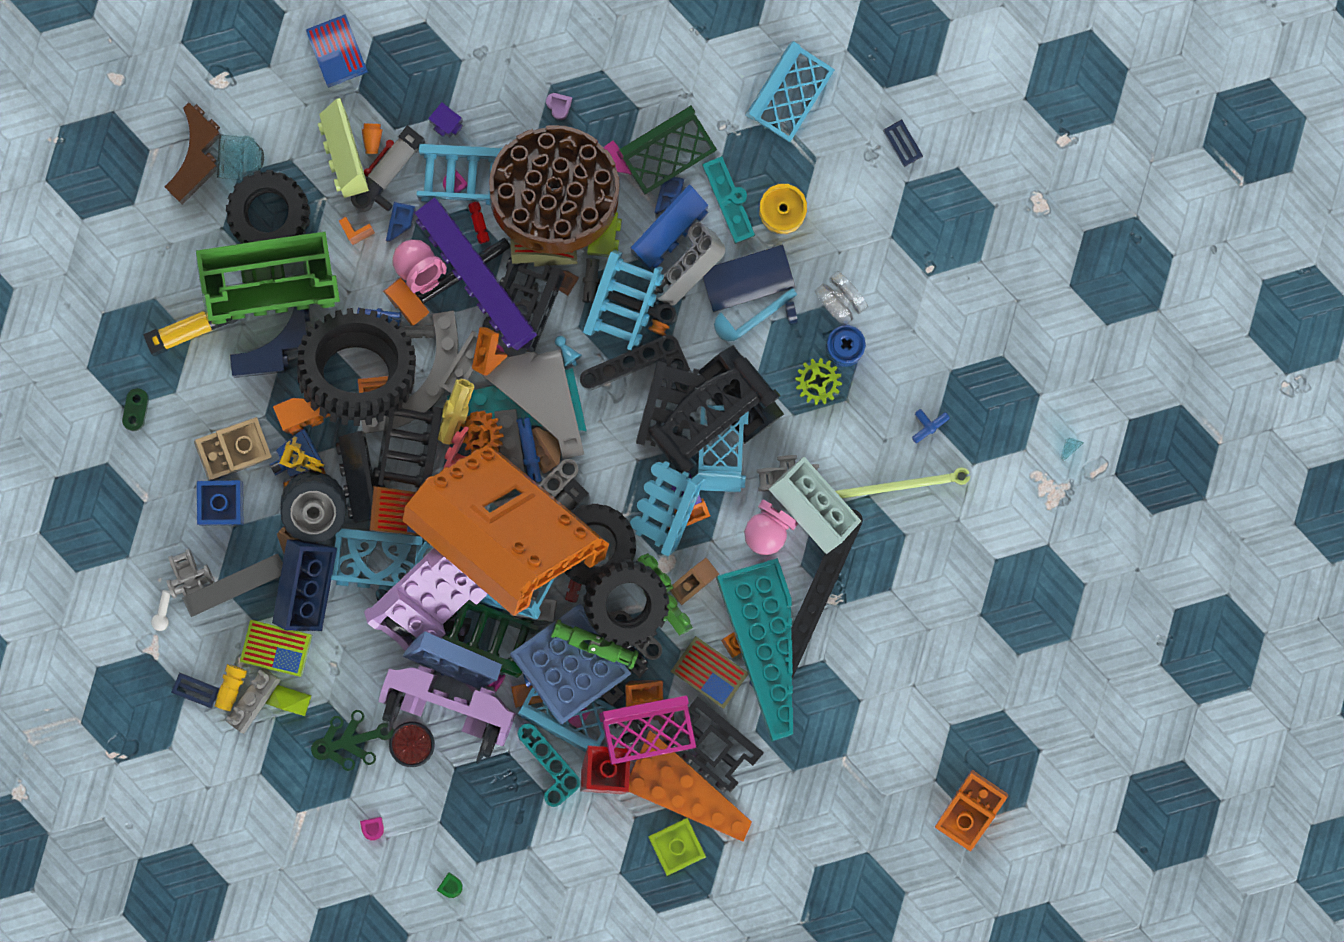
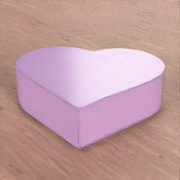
M557 93L548 95L546 105L552 110L553 117L560 121L567 118L572 97Z

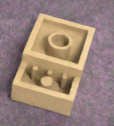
M257 417L218 430L213 434L194 441L208 481L223 478L272 458Z

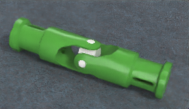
M559 619L556 621L550 636L563 639L569 645L596 654L611 662L617 661L625 664L629 669L633 668L639 653L636 650L633 652L623 648L621 645H616L613 641L608 642L599 635L577 626L571 627L561 623ZM584 640H590V643L587 644Z

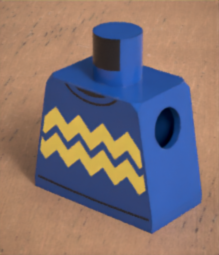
M303 429L276 450L280 459L269 465L275 476L286 470L291 478L314 471L305 467L306 464H310L307 461L308 458H306L303 466L299 465L294 469L279 464L287 443L300 448L303 454L320 460L322 464L324 463L307 431ZM293 451L289 463L297 462L298 452Z

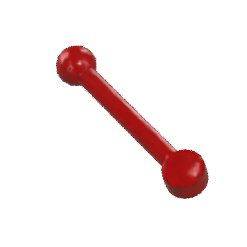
M393 140L386 141L385 148L370 167L364 170L366 177L393 146Z

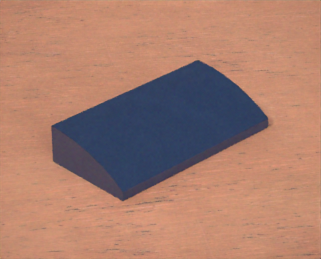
M783 245L714 265L702 277L713 312L795 288Z

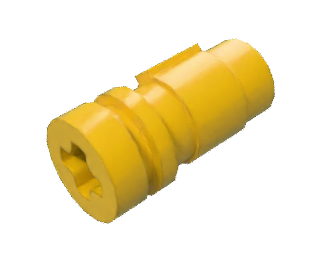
M227 664L225 668L226 674H223L222 678L224 680L220 686L214 706L231 711L236 701L239 687L243 685L244 681L242 679L246 677L247 670Z

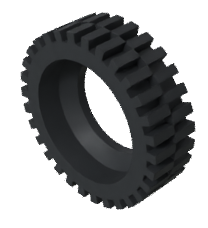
M347 308V314L345 315L342 314L341 310L335 311L334 318H332L330 313L325 315L324 323L318 319L315 322V329L310 326L307 330V336L303 335L301 345L299 344L297 380L301 394L304 393V400L307 403L311 401V408L314 411L320 407L319 415L325 418L329 413L330 421L336 423L337 418H341L342 425H348V420H354V426H360V420H365L366 425H372V418H376L379 423L384 421V414L390 418L394 415V408L399 411L402 408L403 402L406 403L408 401L409 394L413 391L416 355L414 345H411L412 340L409 335L406 336V330L403 327L398 329V322L393 319L388 323L387 315L382 314L381 318H378L377 311L371 310L370 315H367L364 308H359V314H354L353 308ZM358 347L378 354L384 360L389 376L386 384L378 389L364 393H352L337 389L329 384L324 377V368L327 361L335 353L343 349Z

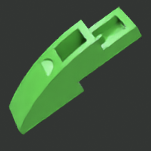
M649 553L640 556L638 561L653 569L667 589L666 593L669 597L667 608L669 612L668 616H665L663 620H668L679 636L687 633L693 627L690 624L689 617L678 608L676 599L668 594L674 588L671 585V579L660 570L657 560L649 555Z

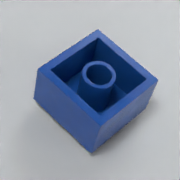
M240 480L197 481V525H244L243 482Z

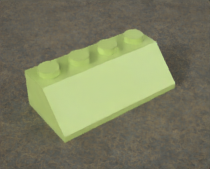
M338 98L319 114L321 122L318 123L321 135L326 136L327 141H324L323 144L326 154H331L332 160L328 162L331 172H336L337 179H334L337 192L341 191L344 198L369 191L347 113L341 98Z

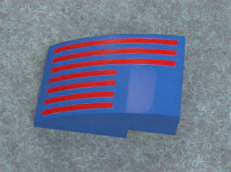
M346 14L306 29L328 88L368 73Z

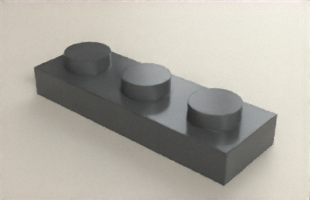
M517 410L495 411V418H498L496 424L497 426H502L499 433L504 435V437L499 438L503 443L499 446L500 453L525 473L521 438L516 419H518Z

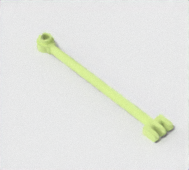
M958 468L954 473L843 489L835 492L841 498L949 482L965 485L970 480V476L965 477L961 481L957 478L958 473L967 475L970 472L966 468Z

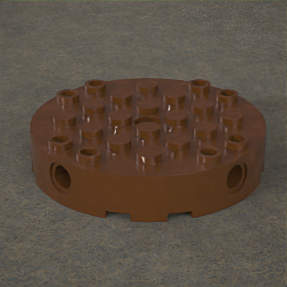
M548 125L546 128L536 130L530 129L517 135L516 139L508 145L506 144L495 158L489 178L490 205L500 228L519 245L533 251L549 254L576 251L597 240L608 229L615 217L619 202V176L616 164L608 150H605L598 143L597 139L581 130L559 125Z

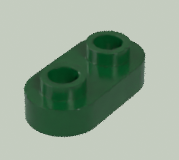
M140 388L132 389L126 397L122 423L130 431H139L145 424L149 396ZM136 395L141 397L138 403H135L133 400ZM132 416H135L137 419L134 424L129 422Z

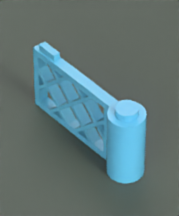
M707 405L709 408L724 411V405ZM701 406L700 424L705 425V423L707 424L705 418L706 409ZM749 411L740 417V420L734 425H731V428L722 436L718 435L719 439L711 446L707 444L708 448L705 451L704 448L699 451L698 474L705 478L701 491L741 492V488H745L746 475H741L744 424H748ZM738 424H739V432L735 429V427H736ZM733 430L739 436V441L731 447L724 437ZM722 440L729 450L720 457L713 450V447ZM711 451L718 460L712 465L703 464V456ZM731 451L738 458L737 466H728L723 460Z

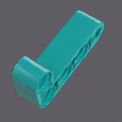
M524 724L518 730V737L555 779L556 783L545 792L544 799L549 806L557 807L578 790L581 784L580 778L533 724ZM532 728V736L535 739L539 736L541 740L535 742L531 747L529 743L533 741L529 737L523 738V729ZM541 743L548 747V753L545 756H540L536 752V747ZM552 761H561L563 767L560 772L556 773L551 770L550 765ZM568 776H572L577 780V785L573 789L565 786V779ZM551 791L559 792L561 797L559 802L552 803L549 801L548 795Z

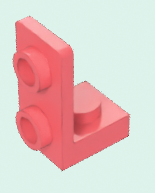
M465 426L461 433L457 431L451 441L454 446L453 448L449 447L444 456L447 460L444 468L450 467L459 459L466 457L459 454L458 451L469 430L468 427Z

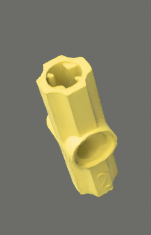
M456 380L451 396L444 404L438 440L444 444H453L451 441L454 435L459 431L461 424H464L469 409L468 404L474 390V384L468 380Z

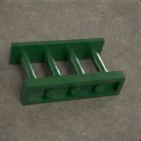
M469 599L459 608L450 634L444 635L442 639L502 664L500 672L519 678L522 675V671L513 658L504 659L499 657L500 654L498 653L507 627L509 625L520 629L514 651L525 643L528 633L534 635L539 626L534 625V622L529 619L522 618L521 620L480 603L476 605ZM471 610L480 615L471 640L466 644L459 641L458 635L467 611ZM489 617L499 621L500 624L491 649L486 652L479 649L478 644Z

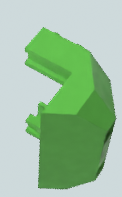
M326 231L196 250L197 269L206 320L212 321L213 325L226 323V319L231 318V316L233 320L245 318L247 313H254V316L267 315V310L275 309L276 313L288 312V307L297 306V310L310 308L309 304L314 303L322 308L334 307L335 302H340L336 275H332ZM303 261L304 274L285 277L283 264ZM241 270L242 283L225 285L224 273Z

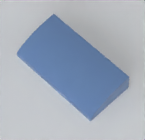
M428 632L420 634L403 655L404 658L477 689L497 681L502 664Z

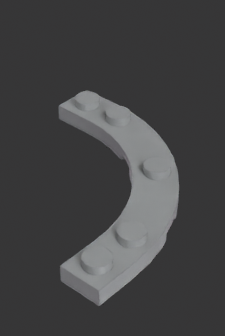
M454 311L432 314L436 334V355L433 367L423 385L409 397L406 403L403 402L402 408L427 412L446 391L438 385L458 355V333ZM384 416V421L379 423L376 418H372V425H366L365 420H361L363 432L368 434L383 431L386 416ZM394 416L392 428L395 429L407 425L415 419Z

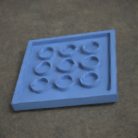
M581 604L559 618L561 623L571 627L577 626L599 635L588 621ZM555 621L511 652L510 656L559 724L562 725L631 675L625 664L617 661L611 662L596 654L569 645L563 639L550 637L556 623ZM584 640L587 644L590 643V640Z

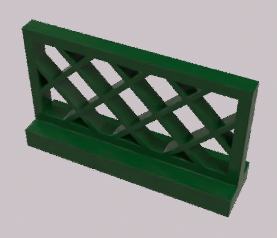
M692 105L617 151L618 156L624 161L644 195L717 151V148L695 115L696 112ZM692 120L697 127L696 136L684 133L685 125ZM669 134L680 135L678 147L666 144ZM683 136L695 139L692 150L681 148ZM664 138L663 143L658 142L659 140ZM697 141H705L710 150L705 153L695 151ZM651 145L662 146L660 158L648 155ZM665 147L677 150L674 161L663 159ZM680 151L691 153L689 163L677 162ZM635 155L644 157L642 169L633 167L629 159ZM647 158L659 161L657 172L644 170ZM662 162L673 164L670 175L659 173ZM644 173L655 176L654 184L648 188L642 182Z

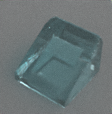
M1072 438L1066 439L1060 457L1061 460H1066L1084 442Z

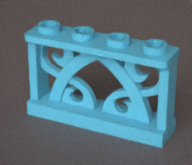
M341 528L336 533L335 547H337L331 580L336 581V585L349 586V582L358 583L357 587L370 588V585H379V589L389 591L400 581L398 578L399 573L403 572L406 574V571L400 567L402 563L412 569L420 562L415 558L414 565L405 559L412 545L417 546V555L424 543V539L419 536ZM342 538H347L351 554L340 557ZM377 542H382V548L386 556L395 561L383 571L375 574L367 567L361 557L372 553ZM361 543H368L369 549L359 553L358 550H363ZM390 546H397V551L394 553L399 554L398 557L389 552ZM353 558L354 562L349 563L346 569L352 567L354 569L353 574L344 575L340 569L342 562ZM362 571L369 579H361L357 577L360 575ZM391 575L394 582L380 580Z

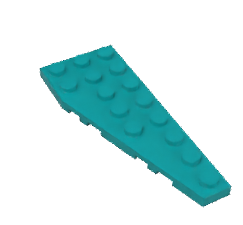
M776 558L716 577L771 742L793 735L792 598L779 560Z

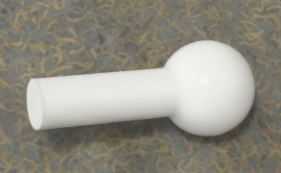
M167 590L162 591L158 613L151 620L152 627L157 631L165 630L169 624L166 613L171 593Z

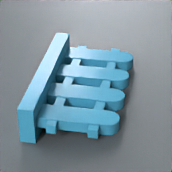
M667 461L663 463L656 462L652 465L651 472L658 478L656 481L649 480L645 483L644 490L650 495V498H642L638 501L637 508L643 513V516H635L631 519L630 524L636 530V535L641 536L643 534L655 541L654 545L658 547L663 545L661 553L669 556L678 548L705 478L697 474L690 479L688 477L689 473L685 471L682 474L670 468V463ZM663 481L675 486L676 491L674 492L663 486ZM656 498L668 504V510L656 504ZM649 516L663 523L662 526L659 527L648 521Z

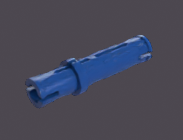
M524 417V423L523 418L516 419L525 458L523 459V464L526 465L528 476L533 481L536 478V482L542 481L538 463L540 462V457L536 453L530 417Z

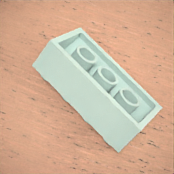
M805 457L801 458L769 488L775 498L778 499L826 554L841 544L861 522L858 516Z

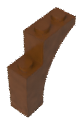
M189 102L183 107L190 132L188 151L179 171L164 186L182 205L219 169L215 165L217 160L209 152L206 155L204 153L222 136L218 131L220 127L212 119L208 122L203 117L205 112L197 104L193 107Z

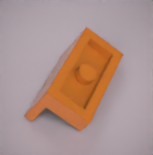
M347 217L339 220L352 245L375 233L370 224L354 231Z

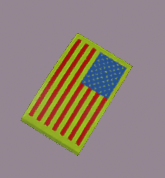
M250 620L240 662L302 677L313 635L299 631L284 630L278 626Z

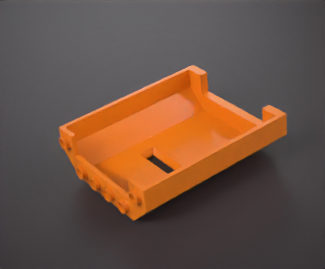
M488 445L475 450L465 458L459 459L452 466L445 467L435 476L428 477L404 508V523L513 616L529 607L533 591L584 559V564L589 568L593 567L605 559L609 547L607 541L499 451ZM514 489L521 493L492 512L484 508Z

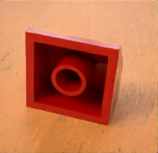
M588 745L581 769L580 792L628 793L630 761L611 765L608 747ZM615 747V758L624 757L628 750Z

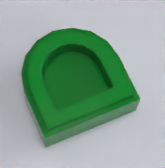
M449 872L437 891L448 898H455L461 894L463 884L459 878Z

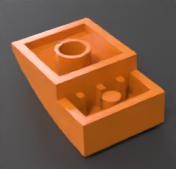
M971 770L938 820L935 828L971 852L1008 798V793L974 770Z

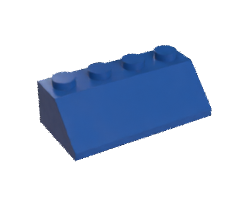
M689 184L630 247L631 253L649 270L653 267H659L665 260L663 256L668 251L672 253L679 245L677 241L682 235L687 237L689 228L696 220L701 222L709 213L707 211L708 204Z

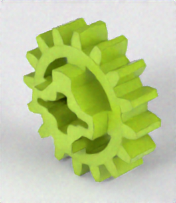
M822 358L819 359L818 363L811 359V365L803 364L804 371L798 370L801 377L795 378V381L800 382V385L796 386V390L802 389L803 392L800 394V397L806 395L808 397L807 403L813 399L815 405L818 404L819 400H822V403L825 405L827 398L831 401L834 400L833 393L839 394L840 391L836 386H842V382L837 381L841 374H835L838 367L834 366L831 368V361L823 364ZM819 368L826 369L830 374L826 375L820 372ZM811 370L812 376L810 380L804 381L805 375ZM817 376L819 379L825 380L822 382L821 387H818L817 384H812ZM833 382L832 389L826 394V385ZM813 389L817 392L818 396L809 393L807 390Z

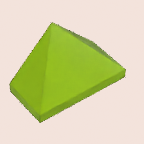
M277 685L265 704L305 716L312 695Z

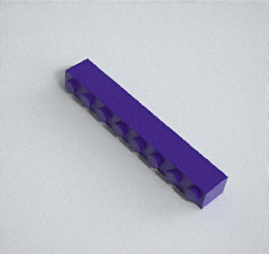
M434 197L414 212L418 217L416 222L423 231L427 230L430 236L428 239L435 248L439 246L443 251L440 253L443 260L447 264L451 262L455 268L452 270L459 281L463 279L467 284L464 287L471 297L475 296L478 299V308L483 314L488 313L491 317L489 323L496 331L500 330L504 336L501 339L508 348L512 346L514 349L519 350L536 337L537 333L441 202Z

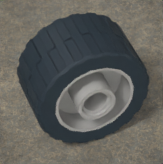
M309 471L299 474L289 481L283 490V495H281L280 507L281 520L287 532L302 542L316 543L331 539L341 530V526L345 522L346 498L342 487L335 479L331 478L328 474Z

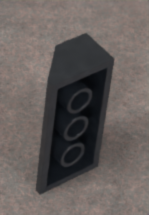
M732 345L703 366L698 374L704 375L706 381L734 368L732 362L741 354ZM733 379L730 385L724 386L723 391L725 394L741 399L740 382L737 379ZM716 393L714 398H711L716 405H724L721 393ZM773 402L766 409H763L758 403L749 410L748 424H744L743 430L744 444L784 415L776 402ZM739 424L735 427V429H736L738 432H739Z
M357 431L338 437L339 442L336 443L337 454L342 455L343 461L342 464H339L341 476L346 477L347 485H343L345 498L349 497L351 505L347 506L349 519H353L354 523L371 520L373 490L375 487L374 480H372L373 472L366 434L363 431Z

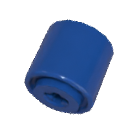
M841 325L835 328L830 333L826 343V353L829 359L834 364L842 367L852 366L857 363L865 351V337L854 326ZM845 339L848 341L850 339L852 341L850 344L851 349H842L843 343L841 340Z

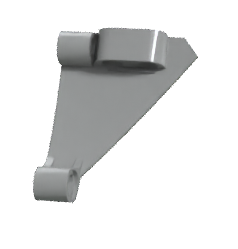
M560 349L541 354L530 352L508 357L489 375H482L559 440L563 459L584 455Z

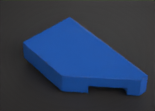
M673 177L661 185L655 214L667 209L682 193L685 179Z
M394 202L386 242L394 240L411 228L415 206Z

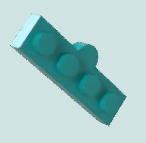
M721 156L702 164L734 243L737 244L754 237L755 233L742 205L747 199V192L742 187L734 186L723 157Z

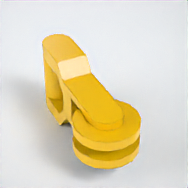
M288 443L279 462L281 465L294 469L299 465L303 466L306 458H308L307 461L310 464H306L305 467L320 473L322 470L319 467H324L320 460L303 454L300 448ZM293 451H296L299 456L298 460L291 464L289 460Z

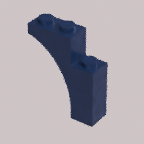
M294 306L287 325L276 338L256 350L230 354L232 376L239 378L286 373V367H289L288 354H284V351L299 349L303 335L307 336V322L311 321L310 310H297V306Z

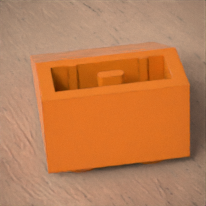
M292 398L273 406L282 430L287 434L296 435L307 425L314 427L324 422V417L319 415L320 407L314 411L311 408V401L307 403L304 399Z

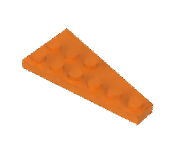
M649 730L646 740L652 743L656 735ZM660 738L656 740L654 744L661 750L667 748V745ZM644 743L640 754L645 753L649 745ZM675 752L636 760L629 778L630 793L744 842L752 821Z

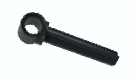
M615 290L609 291L607 297L638 311L641 310L643 301ZM660 302L658 305L654 303L653 307L650 306L647 314L654 316V320L668 326L674 324L677 320V312L670 304ZM667 309L673 312L672 318L663 320L661 318L662 312Z

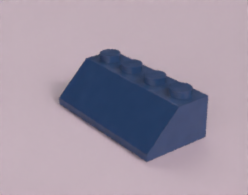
M287 539L272 620L273 624L290 631H322L337 547Z

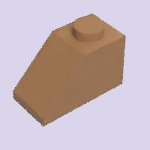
M705 558L672 585L674 588L670 592L683 605L715 579L719 573L710 561Z

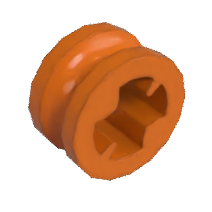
M652 319L651 322L653 324L648 330L661 336H666L665 331L670 327Z

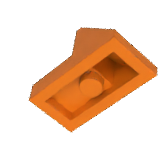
M487 327L479 328L472 369L482 375H489L508 356L505 352L496 349L499 334Z

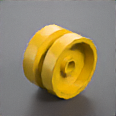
M777 184L770 187L763 194L759 207V216L763 225L769 231L776 234H789L796 231L803 224L807 213V202L804 194L797 187L790 184ZM784 205V208L787 209V211H780V206Z

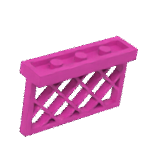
M687 695L600 713V721L603 723L611 765L696 748L687 706L689 704ZM678 711H683L685 719L681 726L671 720L673 714ZM657 715L666 720L660 730L650 724L652 718ZM633 720H639L645 724L639 734L629 728ZM629 721V722L627 723V725H624L623 723H621V722ZM668 722L678 729L673 738L662 732ZM618 724L624 728L618 738L610 734L609 725ZM647 726L657 733L652 743L641 736ZM626 730L636 737L631 747L620 740ZM681 731L688 735L689 745L682 746L675 741ZM660 735L670 741L667 748L663 750L654 745ZM639 739L649 745L643 754L633 749ZM619 743L628 751L624 757L616 759L614 749Z

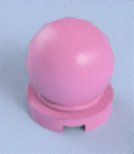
M410 239L402 242L395 249L393 255V267L396 273L406 280L407 286L413 293L420 291L424 294L431 291L440 283L438 278L441 274H446L447 267L445 263L434 255L429 245L421 240Z
M762 500L758 506L761 509V513L754 515L747 522L744 530L745 541L753 552L760 555H770L777 553L784 546L787 539L786 530L789 528L794 530L798 522L782 510L780 512L772 507L771 503Z

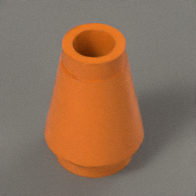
M364 123L362 135L365 154H378L383 131L381 124Z

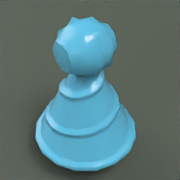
M564 336L556 337L555 344L561 347L564 367L571 364L576 367L578 365L576 361L582 357V354L565 345L566 338Z

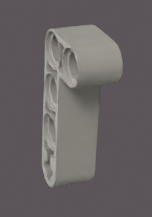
M701 222L694 223L688 231V236L694 245L664 274L661 285L656 286L654 294L657 295L656 298L665 304L674 306L725 253V246L716 233Z

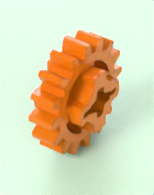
M484 410L470 413L466 418V422L461 424L463 428L465 426L469 428L463 443L466 442L467 444L465 450L471 449L472 454L475 450L488 445L499 451L498 446L503 444L499 438L504 437V435L499 433L502 426H497L498 418L492 419V413L486 414Z

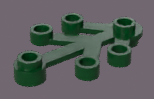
M355 710L351 714V721L341 739L331 742L337 729H340L344 724L342 717L334 716L330 720V727L324 738L317 739L312 744L311 752L316 759L326 760L329 758L342 765L346 771H351L355 768V761L352 758H344L334 750L343 748L363 759L365 764L372 765L376 762V755L373 752H367L359 748L355 744L376 738L388 740L392 737L394 728L386 736H383L381 729L383 727L387 728L388 723H381L376 730L352 736L359 723L365 718L361 710ZM357 712L362 715L359 721L354 719V714ZM336 718L341 720V724L338 727L333 724V720ZM320 745H323L326 748V751L323 754L318 752V747ZM368 754H371L374 758L371 763L366 761ZM347 760H350L353 763L350 769L345 767V762Z

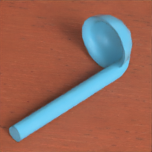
M793 288L737 330L733 328L726 317L720 312L714 323L716 334L725 341L739 339L797 296V293Z

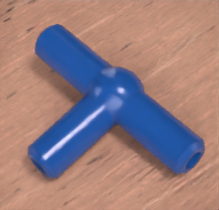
M922 409L916 411L915 415L924 425V428L912 436V440L915 443H919L929 434L935 433L937 428L950 419L949 415L944 412L931 422Z

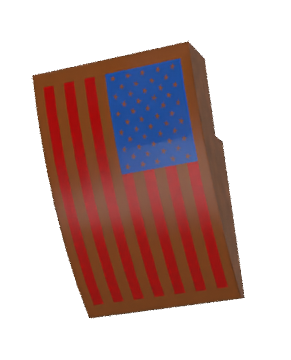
M374 487L370 530L421 537L403 522L404 508L416 492Z

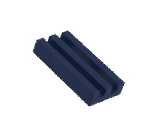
M902 119L883 130L904 168L923 157ZM896 127H901L916 153L914 157ZM892 130L909 158L907 161L889 131Z
M179 672L171 693L212 709L220 688ZM183 678L185 680H188L190 682L213 690V694H209L195 687L182 683L181 679ZM180 686L210 698V701L206 702L177 689Z

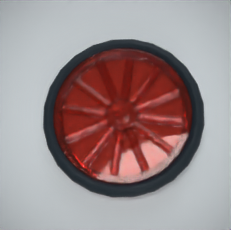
M410 721L399 725L394 729L393 735L389 739V750L396 762L405 767H418L425 764L431 758L435 748V741L431 731L419 722Z

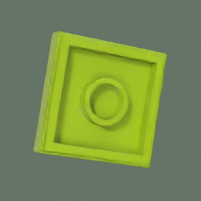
M688 818L648 836L667 876L706 858Z

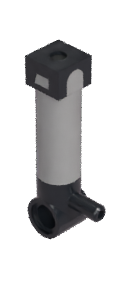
M408 125L398 135L397 141L367 176L366 182L369 191L351 196V202L356 210L360 212L369 211L374 202L386 211L392 209L393 205L380 194L414 152L417 153L419 144L425 143V139ZM360 195L368 196V201L364 205L357 204V198Z

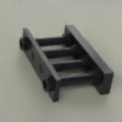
M431 407L427 413L404 408L397 411L394 408V415L390 418L384 414L386 418L378 466L374 468L372 480H375L374 485L383 486V480L414 485L418 491L425 480L432 476L443 408ZM394 416L425 421L428 424L427 431L421 434L393 429ZM394 437L421 442L424 445L423 454L415 455L389 450L390 438ZM387 458L417 463L418 466H421L420 474L410 476L385 471Z

